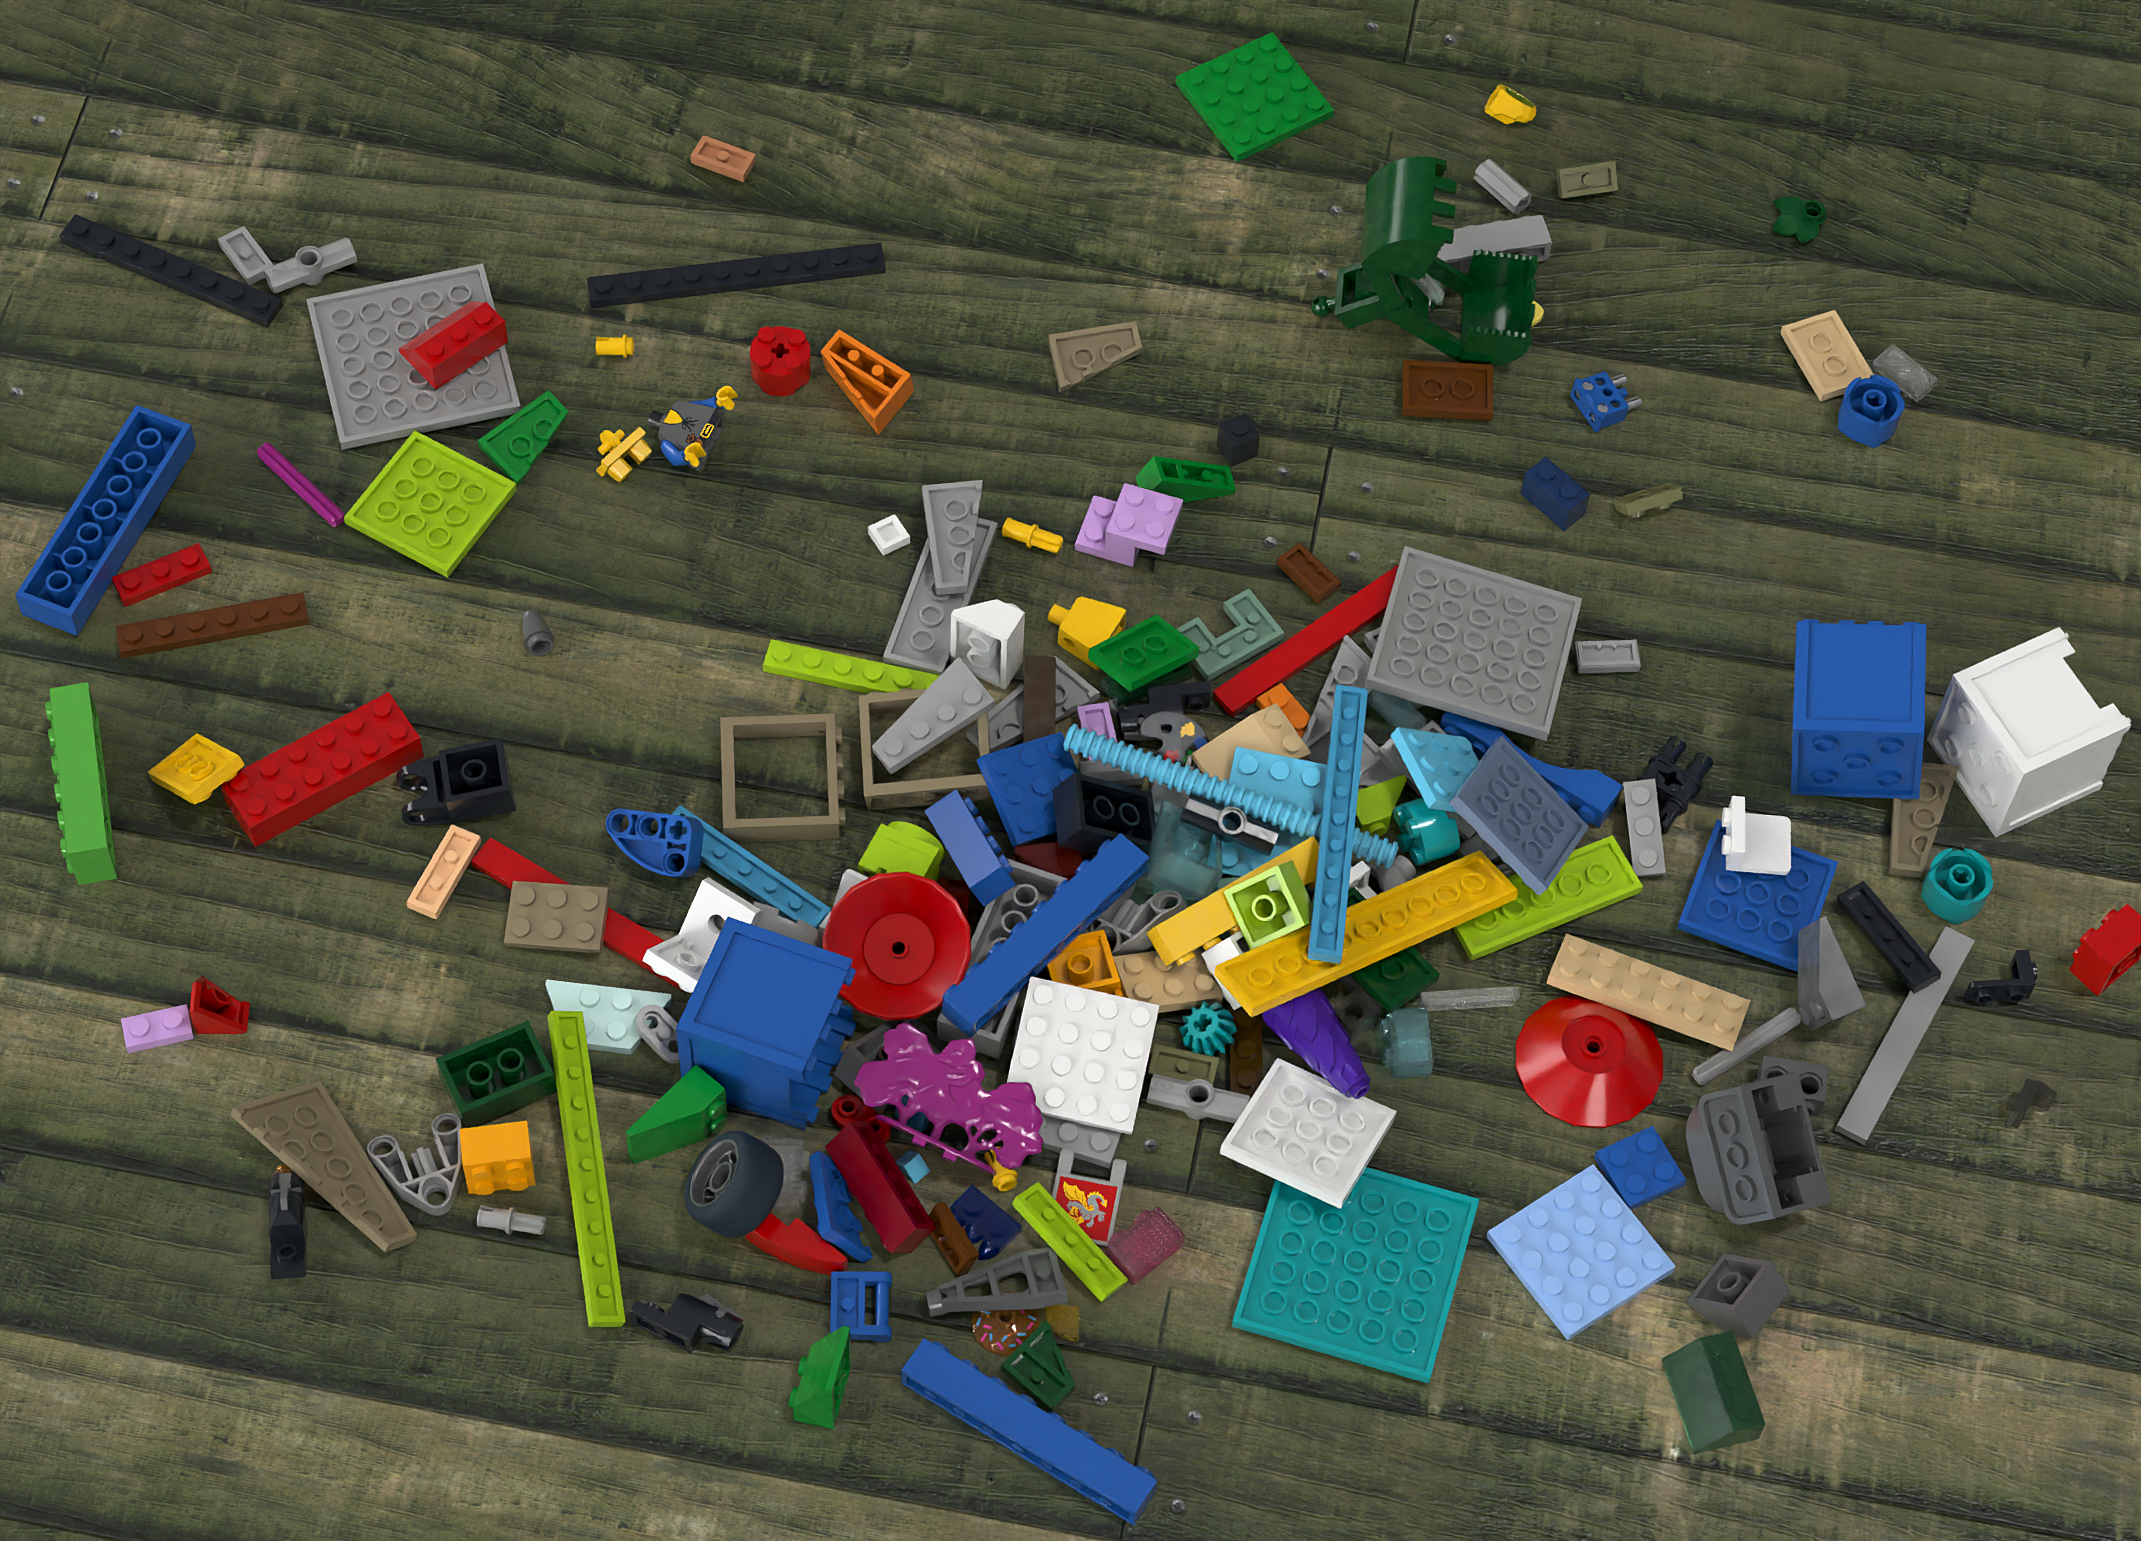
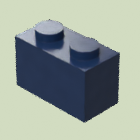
M1544 457L1525 473L1520 493L1563 531L1567 530L1585 515L1590 493L1547 457Z

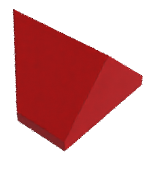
M203 975L192 983L189 1014L196 1034L247 1033L249 1002L239 1001Z

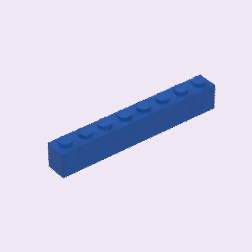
M1121 833L1113 841L1107 839L1099 847L1097 856L1091 861L1088 859L1083 861L1077 868L1076 875L1069 882L1067 880L1062 881L1055 889L1054 896L1049 901H1041L1031 913L1032 916L1025 923L1020 921L1013 927L1009 934L1010 937L1003 944L997 942L987 954L988 958L984 962L972 965L966 972L965 979L958 986L953 984L945 991L942 996L941 1014L969 1038L974 1036L1029 983L1030 977H1036L1146 873L1149 856Z
M924 1338L901 1370V1383L1133 1526L1156 1493L1157 1480L1147 1468L1140 1465L1135 1467L1128 1463L1117 1450L1110 1447L1105 1449L1097 1444L1094 1437L1086 1431H1076L1066 1425V1421L1054 1412L1046 1413L1041 1410L1033 1399L1024 1394L1018 1396L1010 1391L1002 1380L993 1376L989 1378L982 1374L974 1363L967 1359L959 1360L951 1355L950 1350L939 1342L934 1341L932 1343Z

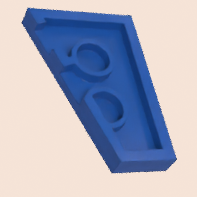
M817 1151L809 1156L811 1169L810 1179L813 1183L815 1196L813 1202L818 1216V1232L824 1240L832 1242L863 1264L873 1258L870 1247H864L859 1237V1233L864 1230L860 1220L855 1218L849 1209L848 1204L852 1202V1197L846 1180L836 1168L834 1161L821 1151Z

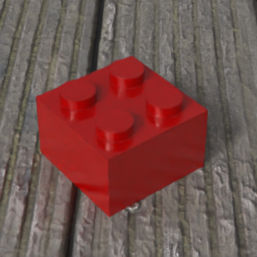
M2128 903L2119 911L2112 909L2101 921L2103 925L2097 930L2093 927L2090 928L2079 940L2082 944L2072 954L2074 961L2069 971L2097 997L2141 960V915Z

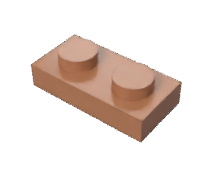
M705 135L701 137L690 156L692 164L741 182L746 180L756 163V154Z

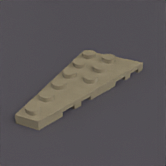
M320 1080L232 1108L230 1115L384 1252L414 1243L417 1233Z

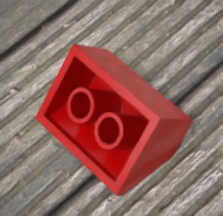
M470 301L400 347L399 353L437 390L508 342L505 320L487 302Z

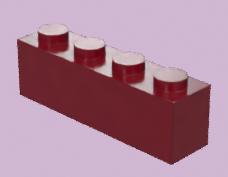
M849 1122L825 1146L836 1168L846 1180L848 1190L857 1198L864 1210L866 1219L873 1224L881 1237L882 1245L890 1254L911 1253L936 1229L871 1122Z

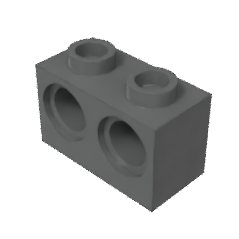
M1763 1055L1757 1070L1756 1081L1797 1071L1801 1087L1813 1092V1094L1803 1092L1809 1116H1819L1825 1103L1829 1067Z

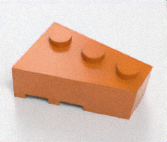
M838 330L821 350L825 369L879 436L913 394L914 386L911 374L841 330Z

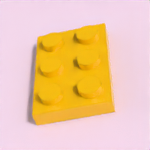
M196 733L147 773L153 782L196 805L198 802L208 799L212 791L223 782L233 779L237 775V771L245 766L239 755Z

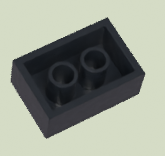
M1075 772L1052 789L1058 846L1097 856L1099 847L1107 839L1113 841L1121 833L1147 856H1150L1159 849L1151 792Z

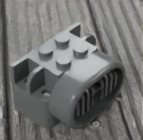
M1797 1071L1707 1093L1700 1098L1699 1104L1693 1108L1687 1120L1686 1142L1699 1192L1711 1209L1726 1214L1733 1224L1742 1225L1779 1218L1831 1202Z

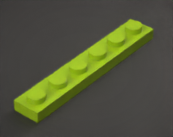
M773 639L770 641L763 663L764 672L866 694L874 691L882 693L898 692L904 688L914 690L928 689L940 676Z

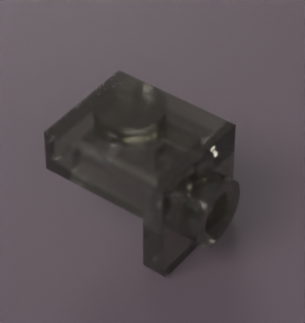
M2027 1078L2020 1093L2013 1092L2006 1105L2005 1110L2011 1112L2006 1124L2018 1129L2030 1104L2049 1111L2057 1092L2050 1089L2043 1082Z

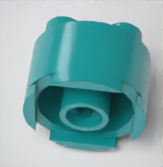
M1423 797L1393 808V816L1401 834L1397 835L1399 848L1403 853L1409 852L1415 866L1457 853L1455 850H1458L1460 847V837L1455 818L1448 819L1446 812L1443 810L1429 809Z
M1953 848L1945 849L1936 855L1930 865L1922 885L1921 898L1934 914L1951 924L1957 925L1963 921L1970 920L1981 912L1993 887L1991 865L1981 854L1972 849L1964 848L1963 851L1953 850Z

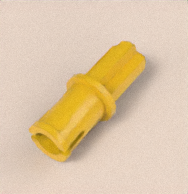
M1009 517L1006 519L1002 529V536L1026 543L1028 548L1035 546L1056 554L1063 546L1064 539L1061 536L1039 529L1037 524L1030 526Z

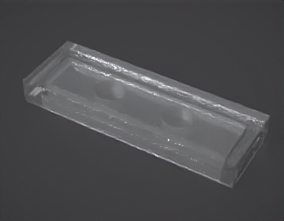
M1518 986L1421 992L1417 998V1005L1420 1011L1513 1006L1519 999Z

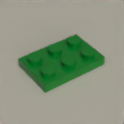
M1156 614L1089 648L1088 659L1131 692L1197 658L1200 647Z

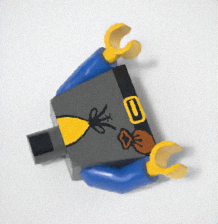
M724 386L717 392L716 396L706 400L689 402L679 400L674 403L668 415L656 410L651 412L648 419V427L659 431V448L673 466L688 465L701 471L725 428L724 410L722 409L725 407L727 410H732L735 406L731 399L737 398L738 394L732 387Z

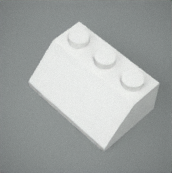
M998 599L954 609L951 614L950 664L960 656L976 677L1005 690L1023 662L1025 612L1012 603H1004Z

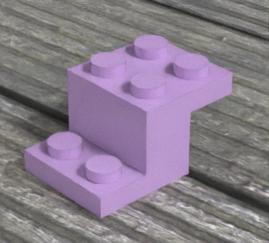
M1124 483L1117 502L1094 495L1075 542V550L1131 567L1134 566L1140 548L1165 555L1183 507V499Z

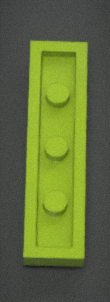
M1039 1182L1015 1197L1012 1202L1015 1209L1101 1303L1124 1287L1128 1281L1124 1274Z

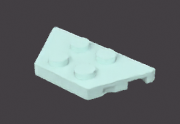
M546 980V990L554 1011H583L588 1050L632 1055L641 1043L642 1038L637 1033L634 1025L635 1017L639 1011L647 1005H658L663 1009H668L672 1002L671 994ZM649 1019L645 1021L647 1027L651 1029L654 1027V1021Z

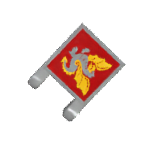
M1062 1149L1052 1197L1098 1247L1110 1249L1127 1162L1121 1159H1114L1110 1181L1071 1174L1074 1151Z

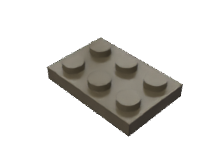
M513 881L504 944L506 947L602 954L611 891L607 887Z

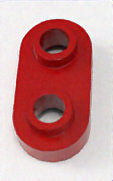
M846 1094L838 1097L833 1102L832 1120L840 1129H843L849 1122H871L872 1125L880 1127L876 1132L884 1145L888 1143L891 1136V1126L876 1119L875 1116L879 1115V1113L871 1106L865 1105L864 1101L859 1097ZM846 1106L854 1108L852 1112H845L842 1109Z

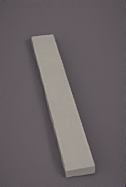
M1945 926L1929 955V958L1941 971V978L1915 994L1910 990L1835 1128L1837 1132L1865 1146L1975 940Z

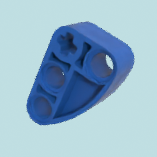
M615 809L608 814L605 821L608 833L621 850L639 865L650 871L671 877L688 878L698 872L701 862L704 827L697 818L629 809ZM626 816L629 820V826L626 831H623L621 823ZM656 819L659 828L657 833L653 835L651 824ZM683 827H687L686 834H682ZM680 855L683 856L685 862L682 870H679L677 867V859Z

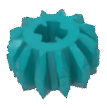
M1203 1001L1201 1009L1191 1006L1192 1015L1182 1016L1185 1025L1179 1028L1180 1034L1183 1037V1044L1194 1053L1214 1057L1215 1051L1219 1050V1052L1225 1054L1224 1045L1234 1044V1039L1231 1035L1237 1032L1231 1013L1228 1010L1226 1011L1217 1002L1210 1006L1209 1003Z

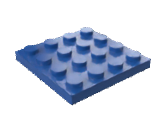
M1717 819L1677 929L1798 972L1799 930L1819 919L1838 862L1791 845V869L1787 875L1726 870V855L1722 854L1723 835H1726V827H1723L1722 821Z

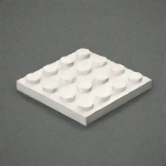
M1030 977L1007 1083H1030L1036 1096V1106L1041 1110V1115L1131 1135L1160 1005Z
M1277 1058L1222 1143L1220 1154L1341 1209L1394 1122L1397 1111L1364 1096L1359 1099L1347 1098L1326 1079Z

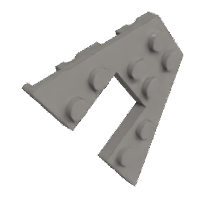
M1348 635L1344 636L1302 738L1311 752L1307 761L1327 765L1334 693L1337 684L1368 689L1367 699L1377 692L1376 690L1364 687L1372 659ZM1433 720L1420 729V731L1446 734ZM1365 733L1363 736L1360 767L1361 778L1358 790L1399 776L1377 754L1380 748Z

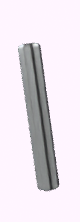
M1795 1008L1786 1009L1736 1041L1733 1051L1724 1049L1695 1067L1692 1073L1693 1078L1699 1085H1705L1799 1025L1801 1021L1800 1014L1797 1013Z

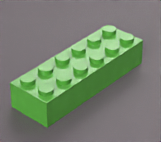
M89 683L49 688L51 701L45 702L48 721L51 720L52 726L51 729H48L51 748H54L55 756H51L54 775H57L58 783L54 784L57 803L60 802L61 811H57L60 830H63L64 839H60L63 858H66L69 874H75L78 885L118 879L99 715Z

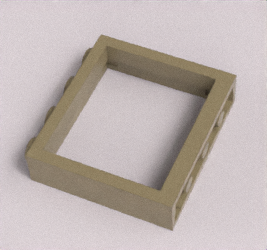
M904 688L898 692L882 693L874 691L867 695H858L864 798L868 811L933 805L954 790H957L963 799L970 797L972 801L992 799L982 772L981 774L874 784L870 715L905 712L927 689L914 690ZM988 712L977 718L980 757L991 753Z
M835 713L720 717L723 834L735 843L840 839L839 826H845V808H838V799H844V780H837V772H843V753H836V744H842V726H835ZM826 735L829 816L736 819L734 739Z

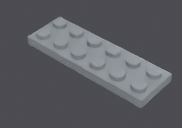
M978 518L968 591L964 593L936 595L929 540L927 538L884 652L883 663L941 675L947 669L950 661L951 614L954 609L970 606L997 532V522Z

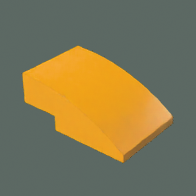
M1104 929L1079 935L1046 966L1049 981L1123 997L1120 978Z

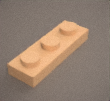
M451 825L408 898L407 907L437 920L480 846L481 836Z

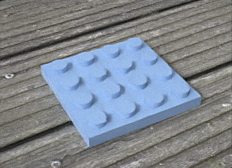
M1594 1164L1489 1230L1486 1235L1490 1243L1567 1341L1673 1273L1676 1267Z

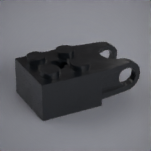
M502 738L439 750V755L402 767L396 774L399 787L413 791H425L420 798L411 801L402 808V820L408 825L454 824L516 811L509 761ZM410 775L419 776L413 779H405V777ZM416 812H425L424 814L419 816L410 815Z

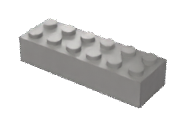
M1008 859L1014 869L1009 874L1016 885L986 905L971 940L972 956L967 971L975 963L981 964L988 958L987 954L997 942L1003 944L1010 937L1009 934L1013 927L1020 921L1025 923L1032 916L1031 913L1034 908L1043 900L1049 901L1054 896L1053 893L1062 881L1067 880V878ZM1029 983L971 1037L974 1040L978 1053L999 1059L1028 990ZM940 1013L937 1020L938 1039L946 1042L971 1039Z

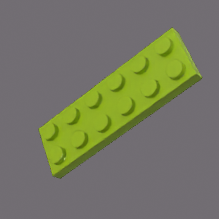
M1612 835L1574 850L1548 889L1539 896L1523 882L1517 873L1506 877L1518 889L1517 899L1453 927V930L1472 961L1639 894L1642 891L1643 885Z

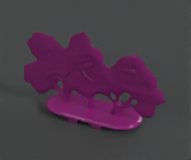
M909 1023L899 1024L896 1029H890L883 1035L884 1051L888 1055L887 1060L863 1063L854 1080L855 1086L860 1088V1096L863 1098L865 1105L876 1107L889 1103L896 1105L900 1115L897 1121L880 1114L875 1116L876 1119L913 1137L910 1143L923 1149L925 1144H928L942 1151L943 1153L940 1158L950 1163H954L957 1158L996 1176V1171L992 1167L976 1159V1152L994 1150L997 1161L1002 1167L1009 1170L1020 1167L1027 1155L1042 1152L1041 1146L1044 1141L1038 1132L1042 1126L1043 1118L1041 1110L1036 1106V1096L1031 1084L1027 1082H1008L1000 1085L995 1090L985 1091L981 1086L985 1072L981 1062L975 1060L977 1051L973 1038L950 1041L942 1053L934 1054L926 1034ZM905 1094L909 1097L906 1106L901 1103V1098ZM918 1111L923 1112L928 1120L933 1122L934 1129L930 1137L906 1125L907 1120ZM950 1123L962 1126L968 1134L969 1142L961 1151L939 1141L944 1127ZM973 1125L978 1130L974 1136L971 1134V1126ZM990 1129L996 1130L997 1136L989 1142L982 1138L981 1142L978 1143L977 1139L983 1132ZM1000 1140L1004 1142L1003 1147H994L996 1142Z

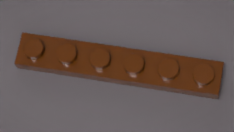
M301 592L116 626L119 651L123 659L310 624L304 593Z

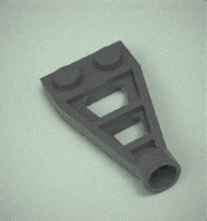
M1050 1246L1020 1252L939 1285L936 1289L925 1291L930 1317L941 1316L948 1312L1038 1309L1068 1302L1057 1256ZM1018 1272L1025 1274L1028 1283L1026 1291L1004 1293L998 1289L997 1284L1002 1278ZM982 1283L990 1285V1296H965L964 1291Z

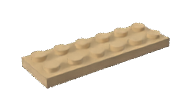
M1567 933L1546 983L1729 1051H1733L1751 1001Z

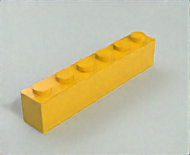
M1315 837L1308 838L1149 930L1146 934L1165 966L1175 961L1178 966H1181L1196 957L1193 951L1203 946L1204 950L1207 951L1222 942L1219 936L1229 931L1231 935H1234L1241 931L1224 894L1225 890L1293 860L1304 887L1307 885L1310 890L1314 889L1319 844Z

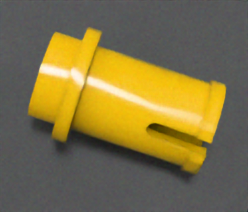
M624 334L623 337L596 338L597 356L623 355L624 358H628V355H634V338L628 337L627 334Z
M990 1150L993 1157L987 1151L984 1154V1158L988 1166L996 1171V1176L993 1175V1186L1002 1192L1013 1189L1017 1185V1172L1002 1167L996 1159L994 1150Z

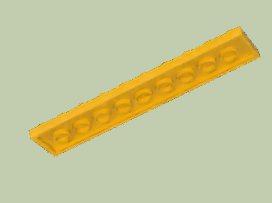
M1478 850L1348 907L1340 964L1307 959L1311 924L1216 965L1214 975L1252 1018L1516 900L1518 889L1481 850Z

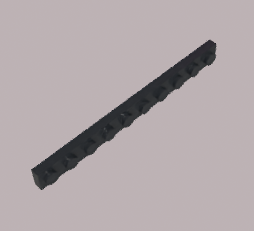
M881 243L587 277L591 308L883 274L886 273L882 245Z

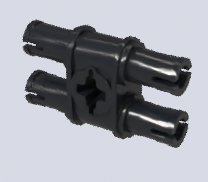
M1673 736L1667 740L1659 755L1649 759L1648 767L1641 777H1637L1635 780L1655 779L1658 804L1662 805L1659 809V817L1662 826L1661 834L1663 835L1668 833L1669 828L1678 816L1687 812L1688 805L1695 794L1702 790L1701 781L1714 765L1710 756H1707L1702 764L1701 760L1705 753L1699 752L1694 756L1686 771L1677 767L1675 763L1686 750V745L1680 740L1675 747L1674 744L1678 738ZM1624 803L1622 809L1626 813V804Z

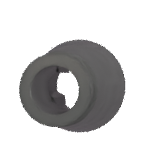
M537 610L524 612L521 619L525 649L534 656H542L549 653L553 649L554 635Z

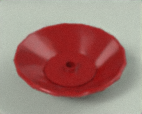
M907 871L879 873L852 886L832 908L822 936L823 949L853 959L852 968L856 970V974L850 986L842 985L839 995L859 1012L886 1021L917 1019L943 1005L942 996L951 985L956 984L958 986L963 981L972 956L970 925L957 899L935 880ZM897 943L905 945V950L902 954H895L893 951Z
M1571 994L1548 1001L1527 1018L1516 1041V1071L1527 1095L1548 1115L1573 1126L1606 1128L1632 1120L1652 1103L1663 1080V1051L1652 1027L1644 1019L1582 996ZM1594 1047L1598 1052L1592 1053L1587 1048Z

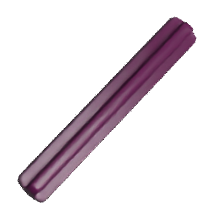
M266 442L257 449L258 457L332 527H338L345 521L344 512L273 445Z

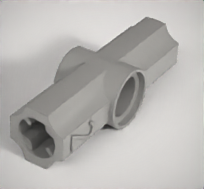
M345 237L320 248L314 246L302 247L296 252L294 258L265 268L263 271L272 293L275 294L301 283L316 285L323 281L325 274L357 262V256L349 238Z
M1154 1073L1147 1096V1103L1183 1111L1189 1118L1194 1120L1209 1117L1234 1124L1250 1101V1096L1214 1088L1208 1081L1203 1079H1195L1188 1082ZM1199 1096L1204 1098L1206 1101L1199 1103L1193 1101L1191 1098Z

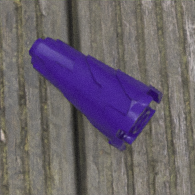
M1321 987L1263 1013L1265 1024L1275 1032L1289 1049L1299 1054L1311 1069L1320 1073L1335 1089L1347 1098L1359 1099L1369 1091L1371 1078L1364 1069L1359 1055L1350 1043V1036L1335 1016L1336 1011Z

